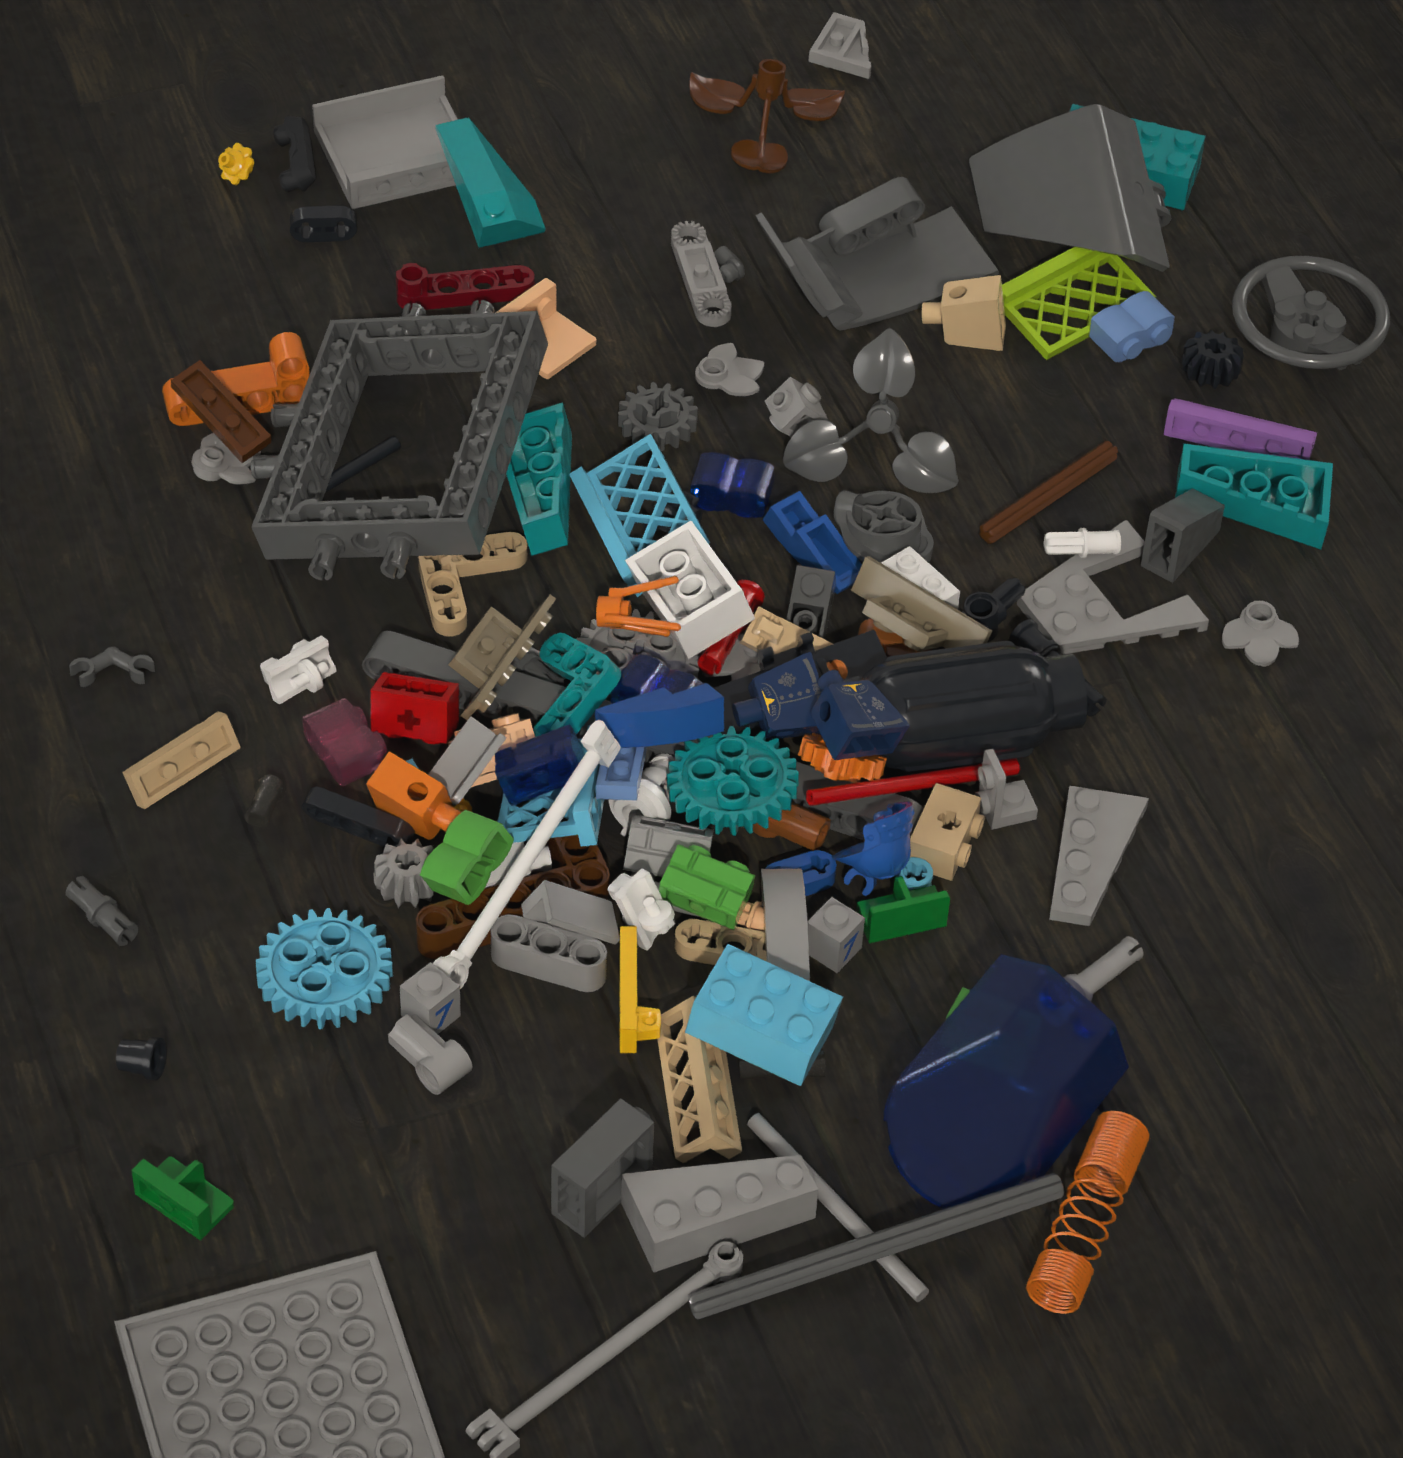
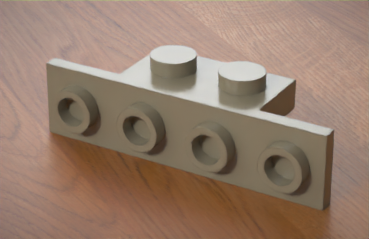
M865 557L851 591L867 600L862 613L873 619V624L877 628L885 632L896 633L905 639V645L920 652L938 647L947 649L988 642L992 630L872 557Z
M550 594L534 611L522 629L492 606L484 614L448 664V666L479 689L461 714V717L468 720L477 709L484 713L498 695L492 690L497 683L503 686L516 669L511 664L513 659L516 657L521 660L534 644V641L529 638L533 631L540 634L553 617L547 611L556 600L555 597Z

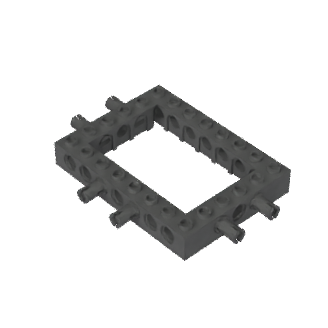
M476 300L471 305L470 314L426 316L424 307L417 303H413L409 313L411 305L408 303L404 306L401 317L330 320L299 403H275L273 408H271V421L274 427L290 426L280 454L254 455L253 460H251V473L254 479L270 478L251 527L265 559L313 558L308 568L310 575L315 579L323 580L325 570H327L325 580H329L332 578L338 558L384 557L380 566L381 572L386 577L394 579L397 568H399L396 576L400 579L405 574L410 556L479 555L548 347V341L537 311L494 313L493 305L485 300H481L479 310L477 311L479 301ZM485 371L480 376L481 386L477 398L472 399L471 402L473 410L468 424L464 425L462 429L464 436L459 451L454 452L453 459L455 463L449 479H445V492L440 506H438L435 498L426 495L412 499H390L388 496L377 500H355L353 497L342 501H322L368 376Z

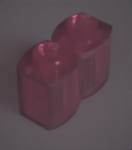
M343 698L302 717L304 735L317 756L324 761L336 782L342 787L375 772L384 759L383 754L387 752V748L382 736L378 731L372 732L362 709L359 706L353 707L347 699Z

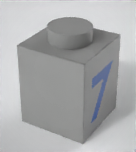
M833 897L807 921L809 956L836 973L862 948L865 917Z
M430 962L400 985L402 1017L406 1014L409 1016L417 1015L436 1034H439L461 1016L460 986L433 963Z

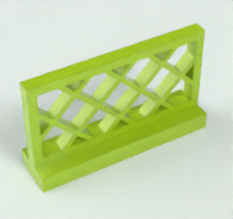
M1073 247L1002 284L1005 316L1046 360L1089 338L1091 318L1098 313L1094 312V302L1111 306L1120 305L1127 299L1120 297L1121 288L1134 290L1136 293L1148 291L1154 297L1156 296L1118 255ZM1109 263L1117 272V277L1098 273V267ZM1076 279L1091 282V289L1087 291L1073 288L1071 283ZM1096 284L1116 287L1115 296L1097 293ZM1052 293L1065 296L1064 305L1045 302V295ZM1070 297L1089 301L1088 310L1069 307ZM1023 307L1038 310L1037 320L1023 317L1017 310ZM1043 311L1062 315L1061 325L1042 321ZM1068 316L1087 320L1086 327L1080 329L1067 326ZM1040 332L1060 334V340L1049 346L1040 336Z

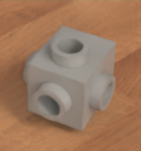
M789 377L765 400L771 413L769 417L771 423L777 430L790 437L800 427L810 421L818 419L828 420L819 402L821 399L819 392L811 384H802L792 377Z

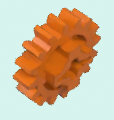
M812 733V735L804 734L798 756H801L802 761L811 762L810 765L814 766L815 770L822 772L824 777L835 781L843 780L852 783L860 782L861 777L873 781V778L881 779L887 757L880 755L834 760L822 736L816 733Z

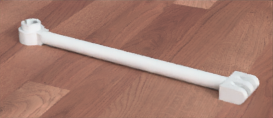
M597 720L593 722L580 742L587 752L456 951L452 950L450 955L441 956L434 961L433 964L457 983L460 989L467 981L469 967L472 964L471 958L597 765L600 764L609 768L619 753L621 746L603 721Z

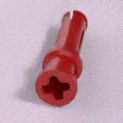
M750 580L737 581L752 612H754L764 602L765 595L762 588ZM750 622L706 648L698 659L699 668L709 675H713L714 671L716 674H719L740 632L747 629Z

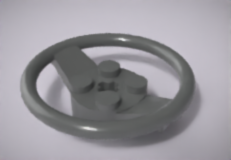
M1287 256L1262 263L1241 279L1232 300L1235 322L1244 337L1254 347L1275 360L1302 368H1337L1340 371L1346 369L1348 365L1360 364L1363 359L1370 356L1381 346L1390 327L1389 307L1378 287L1356 269L1341 262L1322 257ZM1292 270H1313L1328 273L1348 281L1361 290L1370 300L1375 311L1376 323L1371 335L1359 346L1344 337L1346 319L1340 309L1328 301L1326 295L1320 291L1313 290L1306 293ZM1260 281L1263 282L1273 313L1270 339L1258 331L1247 312L1248 295Z

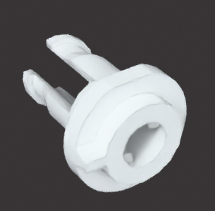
M662 753L656 755L651 760L650 767L645 768L642 772L637 801L609 799L612 814L623 826L620 833L623 836L630 832L634 815L664 821L670 820L671 807L669 804V790L667 789V774L669 773V761H675L674 756Z

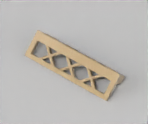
M691 996L661 1014L660 1038L657 1039L675 1159L682 1163L710 1148L728 1159L742 1152L726 1051L685 1033L693 1002L696 999L695 996ZM683 1019V1026L676 1040H672L670 1026ZM686 1051L688 1052L689 1060L682 1074L678 1075L676 1066L683 1052ZM692 1086L694 1096L687 1110H683L681 1101L688 1087ZM697 1121L699 1122L701 1136L688 1143L687 1136L694 1122Z

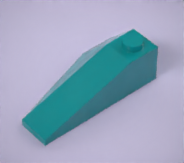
M469 117L435 126L479 248L545 232L546 228L534 197Z

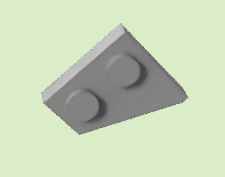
M833 12L809 51V62L869 79L871 76V62H869L868 41L865 38V22Z

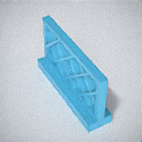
M651 434L588 473L581 466L569 474L622 579L628 586L637 584L625 560L656 542V540L652 539L658 525L671 527L669 531L671 533L687 522L692 521L707 543H710ZM651 449L653 454L648 466H636L635 462L638 456ZM613 472H620L615 487L602 484L601 479ZM631 474L644 475L638 490L625 488ZM653 477L666 478L661 493L648 491ZM621 497L634 498L629 512L616 511ZM644 499L657 501L652 515L639 514ZM667 502L680 504L675 519L661 517ZM635 522L648 524L642 539L630 537ZM642 592L635 595L639 597L642 595Z
M582 738L572 739L567 747L555 756L548 757L540 751L544 765L507 776L498 822L502 823L513 837V843L528 841L569 779L567 778L563 781L560 778L568 773L572 774L587 752L580 742ZM568 754H575L569 759L564 758ZM600 764L597 765L565 814L564 818L568 819V821L560 822L550 838L578 835L581 847L597 845L604 799H596V782ZM550 765L556 766L548 772L542 771ZM529 778L535 779L525 786L521 785L522 782ZM547 786L551 787L550 790L543 794L538 793ZM526 799L530 801L520 808L516 806ZM543 808L547 809L546 812L538 817L533 815ZM520 822L526 823L521 827L512 828Z

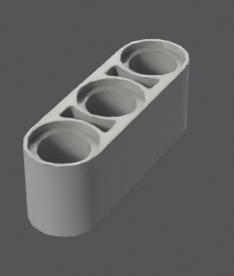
M509 914L498 917L490 930L492 961L503 969L582 992L596 991L606 981L607 950L605 945L596 938Z

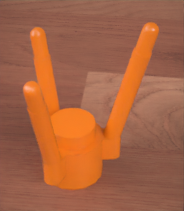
M678 577L658 579L624 588H609V596H599L597 600V626L610 627V629H626L665 637L670 635L669 630L679 631L681 629L679 623L631 617V601L624 600L623 598L624 596L676 584L679 581Z

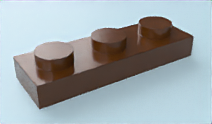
M201 360L171 379V388L241 463H244L271 444V435Z

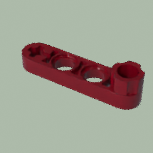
M417 263L403 264V267L396 271L397 303L402 309L406 304L410 303V311L413 303L421 305L425 310L468 306L472 305L476 300L479 301V304H481V300L488 301L489 303L513 301L535 285L534 272L529 267L523 265L428 274L427 269L420 267ZM488 283L492 287L489 289H478L475 285ZM443 287H453L457 289L455 292L452 293H443L440 291V289Z

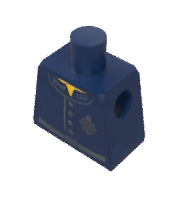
M805 653L753 678L748 686L751 699L732 704L733 715L737 725L741 727L759 722L761 731L766 732V739L804 736V734L812 735V733L820 734L811 715L812 708L822 693L817 684L819 675L812 653Z
M831 670L823 674L817 683L822 693L813 706L811 715L834 760L893 753L910 727L906 719L873 682L868 680L845 682L837 670Z

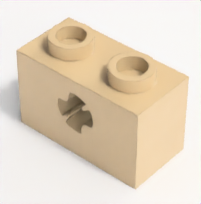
M936 783L911 835L910 858L916 857L926 860L933 869V875L952 881L958 866L965 868L972 849V845L969 844L971 837L978 839L982 831L985 816L979 814L981 797Z

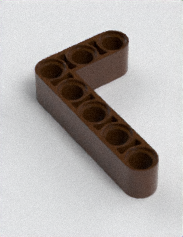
M563 817L561 822L568 821V819ZM578 835L550 838L546 846L549 847L556 869L523 878L499 917L508 914L523 917L521 904L544 880L609 900L607 889L610 884V873L598 846L581 847ZM499 885L484 889L480 896L470 905L454 899H448L422 908L416 917L417 947L419 952L427 958L437 959L441 956L450 955L452 950L456 951ZM490 931L479 947L491 944Z

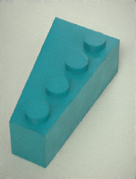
M563 402L525 414L506 473L531 556L568 545L569 474L571 473L572 432Z
M1183 444L1178 467L1175 498L1191 489H1195L1224 504V517L1322 549L1329 524L1333 463Z

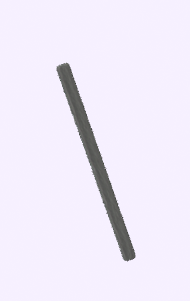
M1051 1173L691 1293L688 1296L689 1307L695 1319H701L1062 1198L1064 1196V1187L1058 1174Z

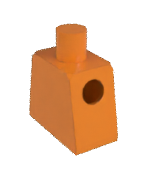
M391 752L387 753L366 783L378 810L403 819L413 827L415 834L428 840L433 839L440 829L447 831L449 824L461 813V811L453 807L446 787L441 782Z

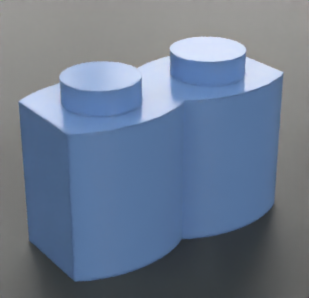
M1143 291L1132 295L1120 305L1107 307L1091 318L1089 337L1114 362H1122L1126 359L1137 357L1144 348H1151L1166 343L1172 335L1175 316L1150 292Z

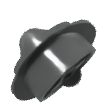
M843 490L838 494L834 507V519L840 527L845 545L860 562H863L865 557L870 556L881 563L909 546L928 563L930 562L934 545L933 537L927 530L920 506L913 499L893 491H873L856 494Z

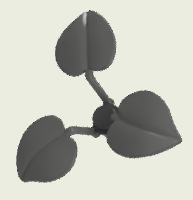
M891 328L886 329L877 338L864 346L854 361L853 374L859 387L871 394L880 392V400L872 405L867 414V420L840 438L837 427L832 421L824 419L810 421L794 433L786 446L783 457L785 467L813 481H829L842 473L848 461L847 451L841 444L848 442L866 428H870L878 434H885L889 431L893 433L899 448L903 452L896 456L892 468L896 478L905 487L922 493H939L954 488L959 482L954 452L949 442L943 436L935 432H919L912 436L907 446L901 436L900 427L896 425L899 418V410L894 402L888 400L886 394L893 397H903L906 395L915 381V365L906 343Z

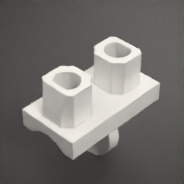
M319 636L310 642L303 639L294 644L292 650L286 656L279 660L271 657L261 663L260 668L263 678L269 685L273 701L281 704L305 689L315 693L323 688V679L337 672L329 655V643L326 638Z
M641 868L633 877L622 873L608 886L607 890L611 898L616 901L623 915L622 919L625 925L637 926V944L640 948L647 951L652 946L657 935L667 933L675 924L673 921L674 910L668 901L663 900L650 872Z

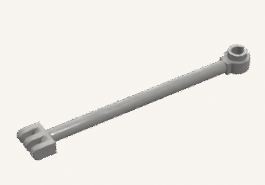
M726 1241L718 1243L709 1252V1259L703 1264V1268L504 1418L500 1419L491 1409H488L468 1425L466 1433L472 1439L482 1435L477 1445L483 1451H488L494 1447L489 1454L490 1458L509 1457L520 1448V1439L514 1432L687 1303L688 1296L691 1293L703 1290L712 1283L715 1285L719 1281L727 1282L738 1278L743 1267L742 1251H739L734 1243ZM720 1256H730L732 1259L723 1260Z

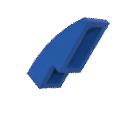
M801 491L769 508L763 521L794 559L802 566L835 571L836 594L853 586L862 564L847 548L842 536L826 514L819 517Z
M707 683L674 694L663 687L595 709V721L601 720L606 724L621 748L679 743L724 732V696Z

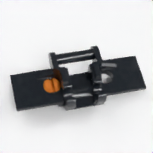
M875 630L816 651L813 647L814 637L811 632L800 635L798 637V645L784 652L774 655L771 646L759 650V672L714 688L724 696V732H721V734H727L730 726L735 728L736 734H742L746 727H750L751 733L760 730L759 722L739 727L733 715L732 704L751 699L748 686L753 678L805 653H812L819 678L828 671L837 670L845 682L860 681L862 676L873 666L884 663L887 659Z

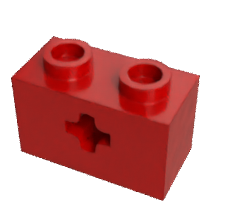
M383 672L371 689V732L382 733L390 738L407 737L420 739L428 744H447L459 725L458 683Z

